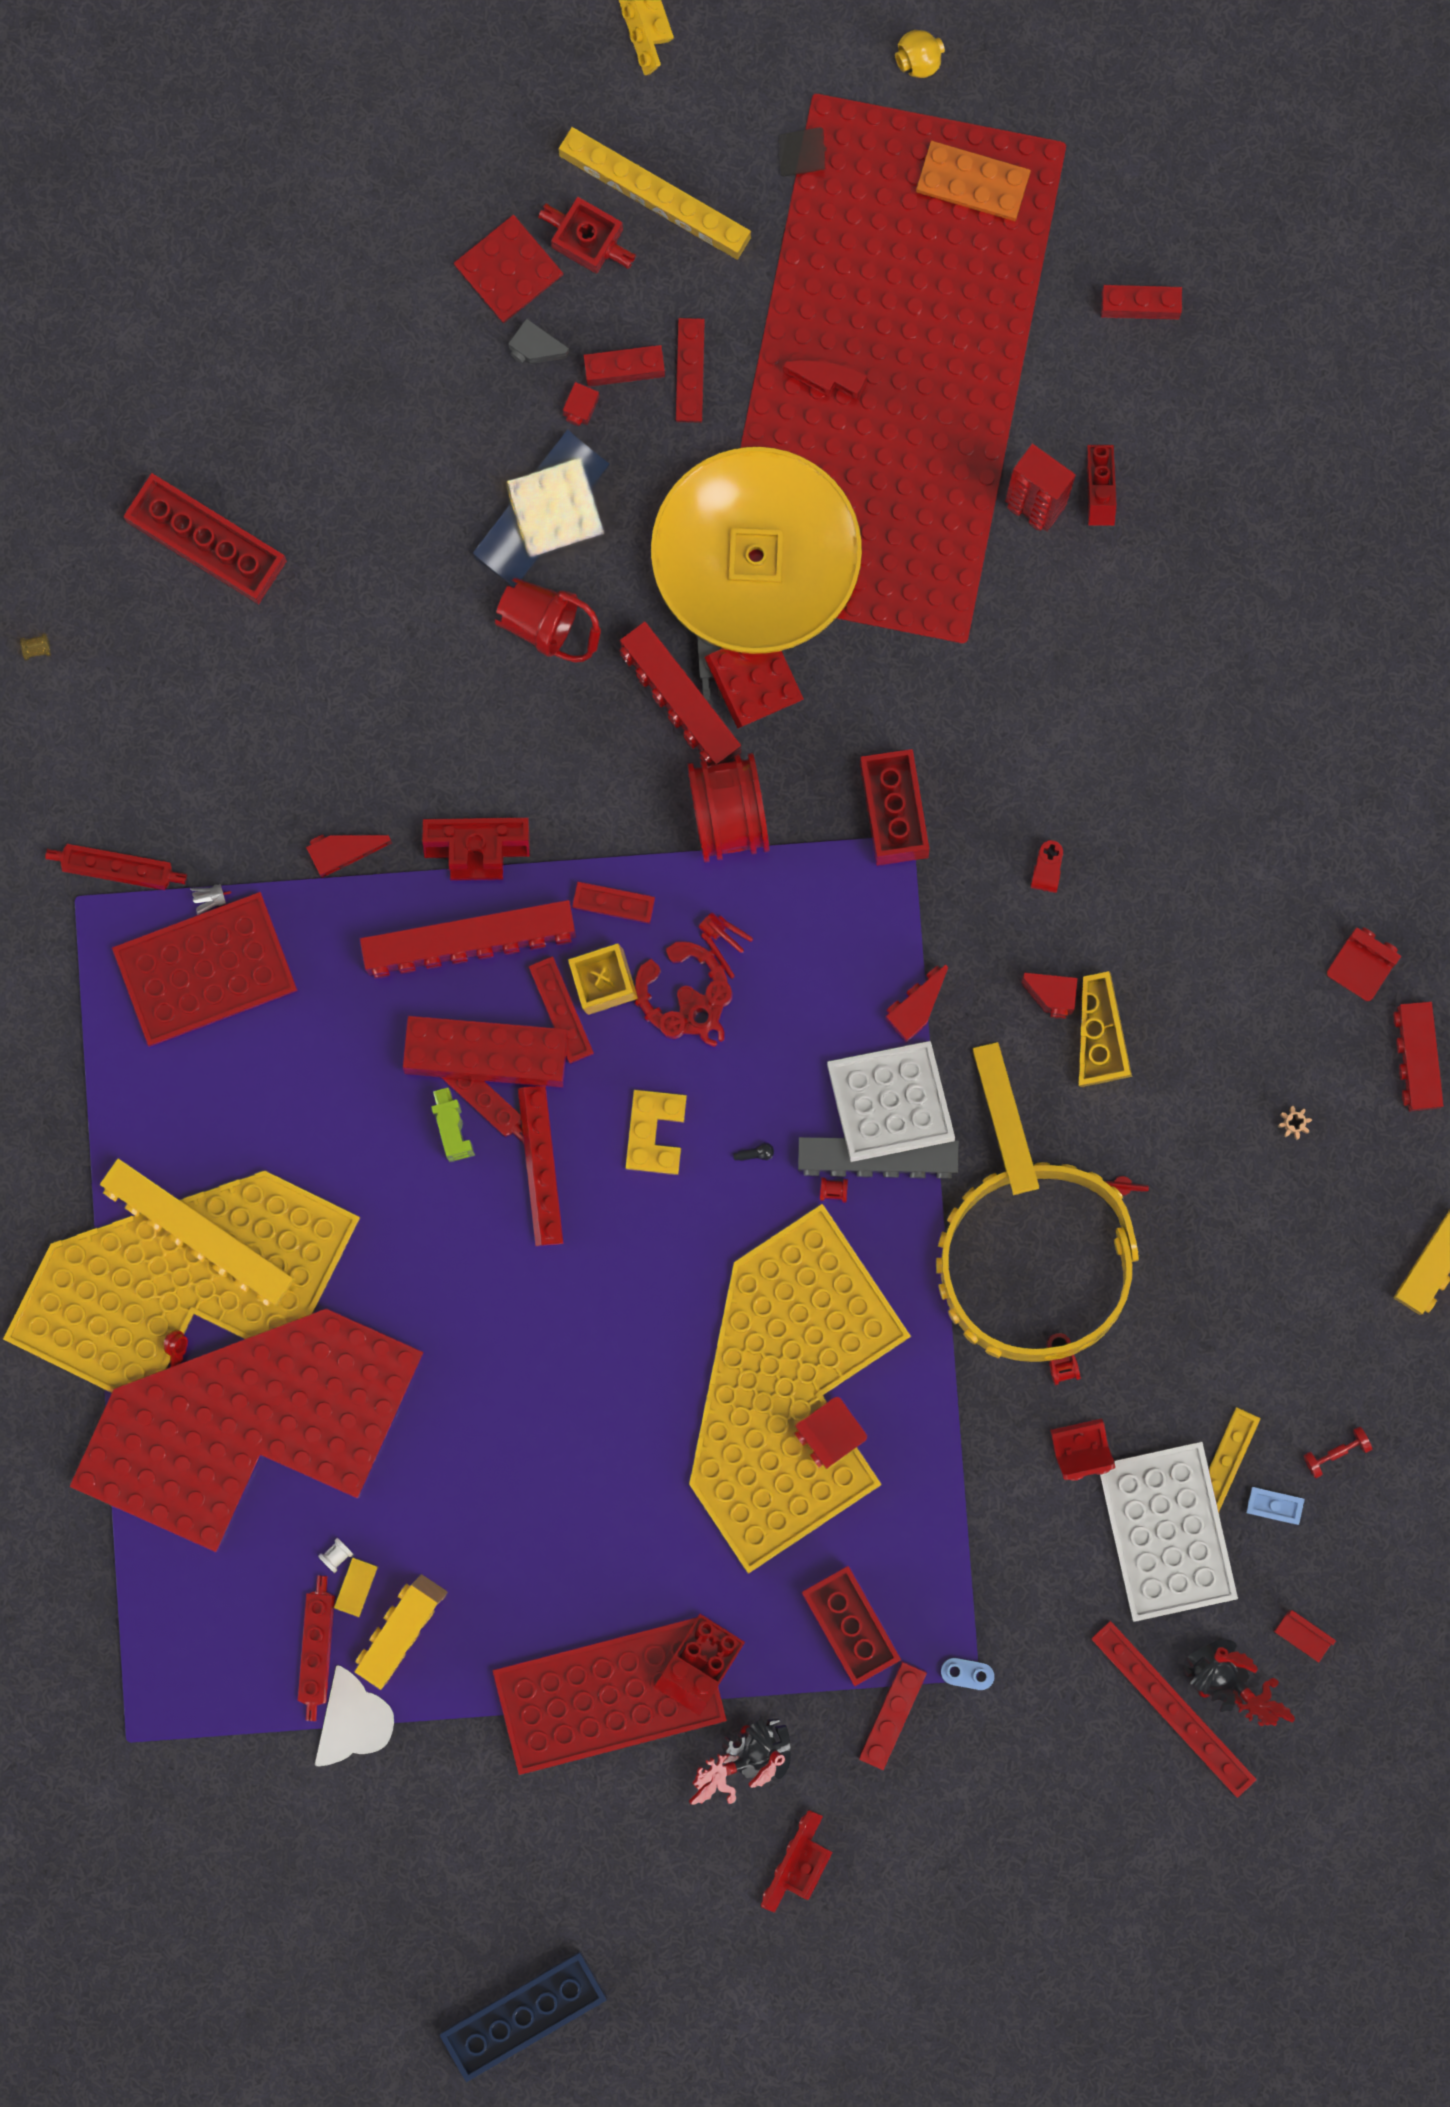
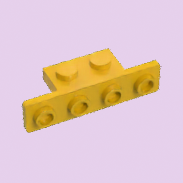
M619 0L622 15L630 32V39L638 56L639 65L642 67L644 75H650L661 65L654 44L666 43L674 39L662 1Z

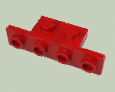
M808 1810L807 1814L801 1818L799 1830L795 1838L789 1842L787 1854L783 1862L777 1866L774 1873L775 1877L770 1887L763 1894L762 1908L775 1912L786 1889L809 1900L833 1853L811 1841L823 1818L822 1815Z

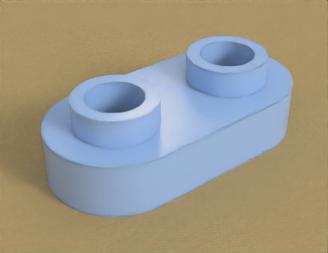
M951 1658L946 1660L941 1667L942 1678L951 1685L985 1690L994 1681L992 1668L984 1663ZM954 1666L960 1670L959 1675L956 1677L950 1675V1669ZM980 1671L986 1674V1679L983 1682H979L976 1679V1674Z

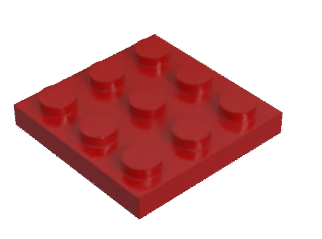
M512 215L454 262V266L503 324L563 276V272L515 215Z
M723 648L704 657L737 729L804 700L782 651L751 654Z

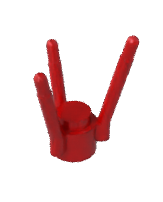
M712 912L699 925V928L703 931L701 937L714 951L715 956L721 965L723 964L729 977L733 979L735 975L715 945L712 937L715 940L723 937L740 953H743L744 949L725 932L726 928L749 942H752L753 938L726 921L722 916L718 917Z

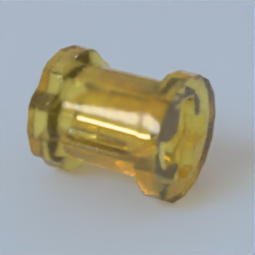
M43 633L41 637L31 639L20 638L25 661L30 660V657L44 654L47 657L51 656L47 633Z

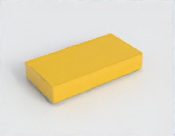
M352 1558L334 1608L360 1617L378 1567Z

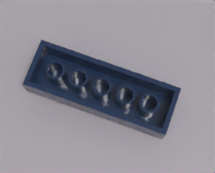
M579 1951L442 2031L440 2037L464 2080L468 2082L605 2002L608 1997L582 1951Z

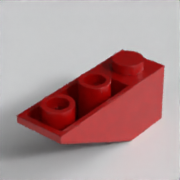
M1088 445V526H1115L1117 504L1114 445Z
M937 965L926 975L928 980L922 986L916 983L906 992L909 996L902 1003L897 1000L886 1010L889 1014L885 1019L906 1043L926 1026L947 973V965L942 968Z

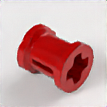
M822 1177L820 1201L839 1199L846 1203L848 1179L832 1181Z

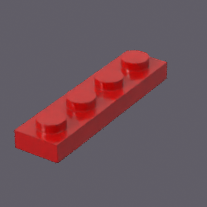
M679 318L676 422L702 423L705 319Z
M553 956L529 966L554 1028L567 1029L566 1056L569 1064L593 1055L592 1047Z
M901 1662L862 1749L859 1760L884 1770L927 1671L907 1662Z

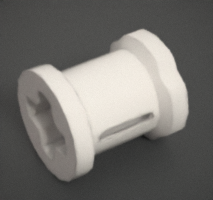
M337 1538L335 1544L324 1554L320 1553L318 1557L335 1573L337 1567L348 1556L351 1557L353 1553Z

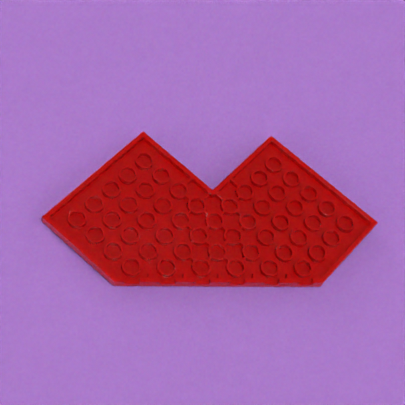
M326 1308L113 1389L70 1487L217 1552L260 1455L358 1498L424 1352Z

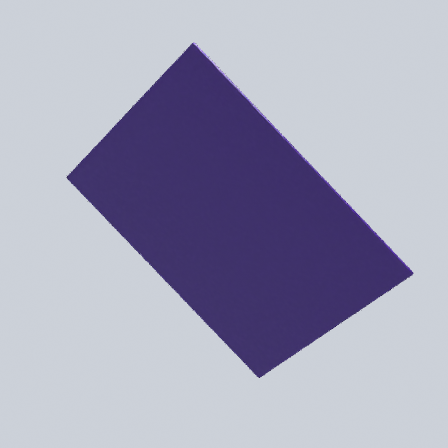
M872 838L771 845L769 846V852L764 853L763 848H757V854L751 855L750 850L722 854L723 860L718 861L716 856H710V862L704 863L702 851L510 864L503 865V880H450V870L441 869L222 885L223 893L231 891L230 894L224 895L226 904L222 906L259 892L262 893L298 991L151 1047L148 1046L112 947L197 916V907L206 902L195 903L192 893L198 891H192L190 888L76 897L75 914L95 1228L135 1216L125 1209L126 1202L120 1198L115 1202L103 1194L105 1188L100 1185L117 1159L132 1167L178 1200L262 1171H267L360 1217L314 1313L326 1308L424 1352L358 1498L260 1455L217 1552L112 1506L125 1732L128 1742L322 1729L336 1666H341L352 1673L364 1686L366 1692L383 1699L393 1712L394 1723L504 1715L492 1670L696 1618L699 1614H702L745 1642L718 1686L721 1699L891 1687L902 1661L927 1671L922 1684L945 1683L941 1676V1667L946 1660L958 1658L978 1662L952 1320L948 1314L950 1308L947 1300H942L938 1287L939 1284H942L941 1273H936V1258H941L943 1248L938 1247L942 1231L945 1232L941 1179H936V1174H926V1178L916 1179L910 1178L909 1173H899V1178H884L883 1173H873V1177L865 1178L857 1177V1172H846V1177H831L830 1172H820L819 1176H804V1171H798L799 1137L845 1138L827 1067L828 1061L930 1041L929 1022L906 1043L885 1019L889 1014L886 1010L894 1002L899 1000L902 1003L909 997L906 994L909 989L916 983H919L921 986L925 983L916 860L877 866ZM577 882L655 897L650 924L573 909ZM208 886V887H194V888H212L213 886ZM566 900L570 901L576 938L571 939L572 943L556 945V942L545 943V948L530 950L528 946L519 948V953L504 955L503 951L493 953L494 957L481 960L478 959V956L468 957V962L461 964H452V961L441 962V967L426 969L424 965L415 967V972L400 974V971L397 970L389 972L390 976L378 979H375L373 975L369 976L365 970L360 938ZM217 905V906H214V907H212V908H210V909H208V910L202 912L201 914H203V913H205V912H208V911H211V910H213V909L219 908V907H221V906H218V905ZM712 912L718 917L722 916L726 921L753 938V941L749 942L726 928L725 932L744 949V952L740 953L723 937L717 940L712 937L715 945L735 975L731 979L724 970L728 984L732 989L733 997L728 1006L723 1008L719 1019L724 1029V1041L720 1042L718 1040V1032L716 1030H710L708 1033L710 1039L717 1041L715 1047L706 1044L699 1035L683 1034L677 1039L667 1038L650 1021L647 1022L643 1010L636 1006V1000L588 1015L582 1008L568 959L619 944L624 950L635 986L640 966L652 959L659 965L661 973L658 979L648 985V993L652 996L649 1002L654 1009L659 1007L664 1015L670 1011H680L677 992L682 986H690L698 993L706 995L707 986L713 982V979L708 975L711 970L706 962L701 964L698 959L689 957L682 963H672L666 948L675 942H691L702 946L708 951L712 950L701 937L703 931L699 928L701 922ZM553 956L594 1054L572 1064H569L566 1056L563 1088L546 1086L563 1244L536 1246L523 1142L514 1134L504 1137L440 1077L405 1074L403 1060L408 1016L554 1028L529 969V966ZM706 1012L698 1013L695 1017V1022H706L709 1014ZM485 1081L520 1115L518 1088L539 1086ZM449 1088L452 1099L458 1100L462 1111L459 1115L463 1122L461 1129L463 1140H470L475 1156L449 1162L447 1159L438 1123L431 1107L436 1105L433 1091ZM634 1090L687 1095L684 1123L664 1120L657 1121L655 1145L681 1148L678 1175L626 1170ZM763 1142L770 1143L774 1148L773 1157L767 1161L758 1158L744 1161L734 1160L733 1153L756 1148V1146ZM822 1177L832 1181L848 1179L846 1203L839 1199L820 1201ZM823 1204L911 1336L823 1395L826 1402H829L834 1397L841 1398L867 1434V1440L857 1448L882 1485L748 1574L689 1485L728 1289L735 1261ZM194 1314L184 1334L188 1339V1346L181 1363L242 1341L244 1338ZM105 1390V1405H107L112 1394ZM339 1538L353 1555L351 1557L348 1556L334 1573L318 1555L320 1553L324 1554L335 1544V1540ZM352 1558L375 1565L378 1569L360 1617L334 1608L327 1701L325 1704L317 1705V1721H305L307 1704L298 1701L306 1594L316 1592L317 1576H328L327 1592L335 1595V1606ZM846 1566H849L901 1658L899 1662L856 1686L851 1682L801 1593ZM422 1574L448 1593L434 1608V1614L426 1625L421 1628L419 1636L410 1649L406 1651L405 1657L387 1684L380 1690L354 1672L359 1665L355 1661L363 1649L368 1651L373 1644L369 1639L378 1627L383 1629L387 1622L383 1618L392 1605L397 1607L401 1599L398 1595L406 1583L411 1586ZM954 1666L950 1669L952 1677L959 1675L960 1670L958 1667Z

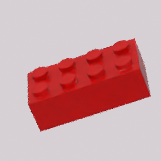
M913 749L862 756L860 758V769L876 865L929 858V843Z
M849 1566L801 1592L854 1686L901 1660Z

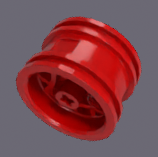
M753 753L747 754L748 759L741 760L740 755L734 756L735 761L708 766L706 761H701V767L694 768L693 763L687 764L704 863L710 862V856H716L718 861L723 860L722 854L750 850L751 855L757 854V848H763L764 853L770 851L762 795Z

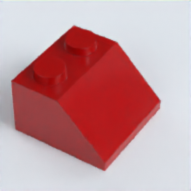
M1024 973L1021 984L1044 1012L1051 1013V1018L1066 1019V1016L1073 1013L1077 978Z

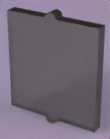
M822 127L779 135L780 153H778V157L780 158L782 177L826 169L825 151L827 147L824 145Z

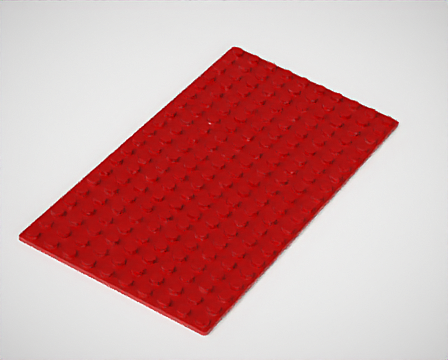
M814 94L812 96L740 448H775L801 456L825 471L842 489L849 500L859 525L862 555L860 571L853 593L836 619L957 643H966L968 641L1066 151V144L1064 142L822 94ZM931 141L1031 170L1016 221L917 193L916 189ZM799 360L835 363L867 375V382L858 399L836 388H833L830 396H827L784 373L783 366L787 361ZM754 549L748 556L753 562H759L763 559L764 554L762 551Z

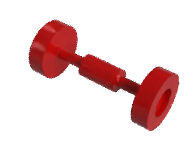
M1361 1426L1353 1429L1357 1440L1346 1446L1342 1444L1328 1451V1455L1316 1460L1311 1451L1303 1455L1315 1479L1323 1475L1320 1464L1328 1460L1334 1461L1348 1454V1450L1360 1445L1364 1453L1372 1450L1370 1441Z

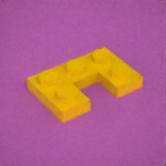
M634 1090L626 1170L678 1175L681 1148L655 1145L657 1121L664 1120L684 1123L687 1095Z

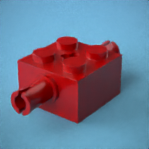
M580 197L576 198L566 215L551 207L548 203L543 206L544 210L540 211L538 218L558 228L551 240L552 249L596 274L608 258L625 266L627 269L631 267V262H634L636 254L617 245V240L623 232V222ZM589 232L592 233V238H583V234L587 235Z

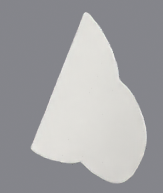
M336 1666L316 1757V1766H325L342 1761L352 1753L368 1754L379 1751L387 1745L392 1735L394 1715L390 1706L377 1695L366 1692L361 1682L341 1666Z

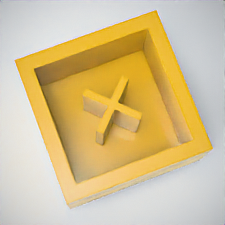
M619 944L568 959L582 1008L588 1015L638 999L624 950Z

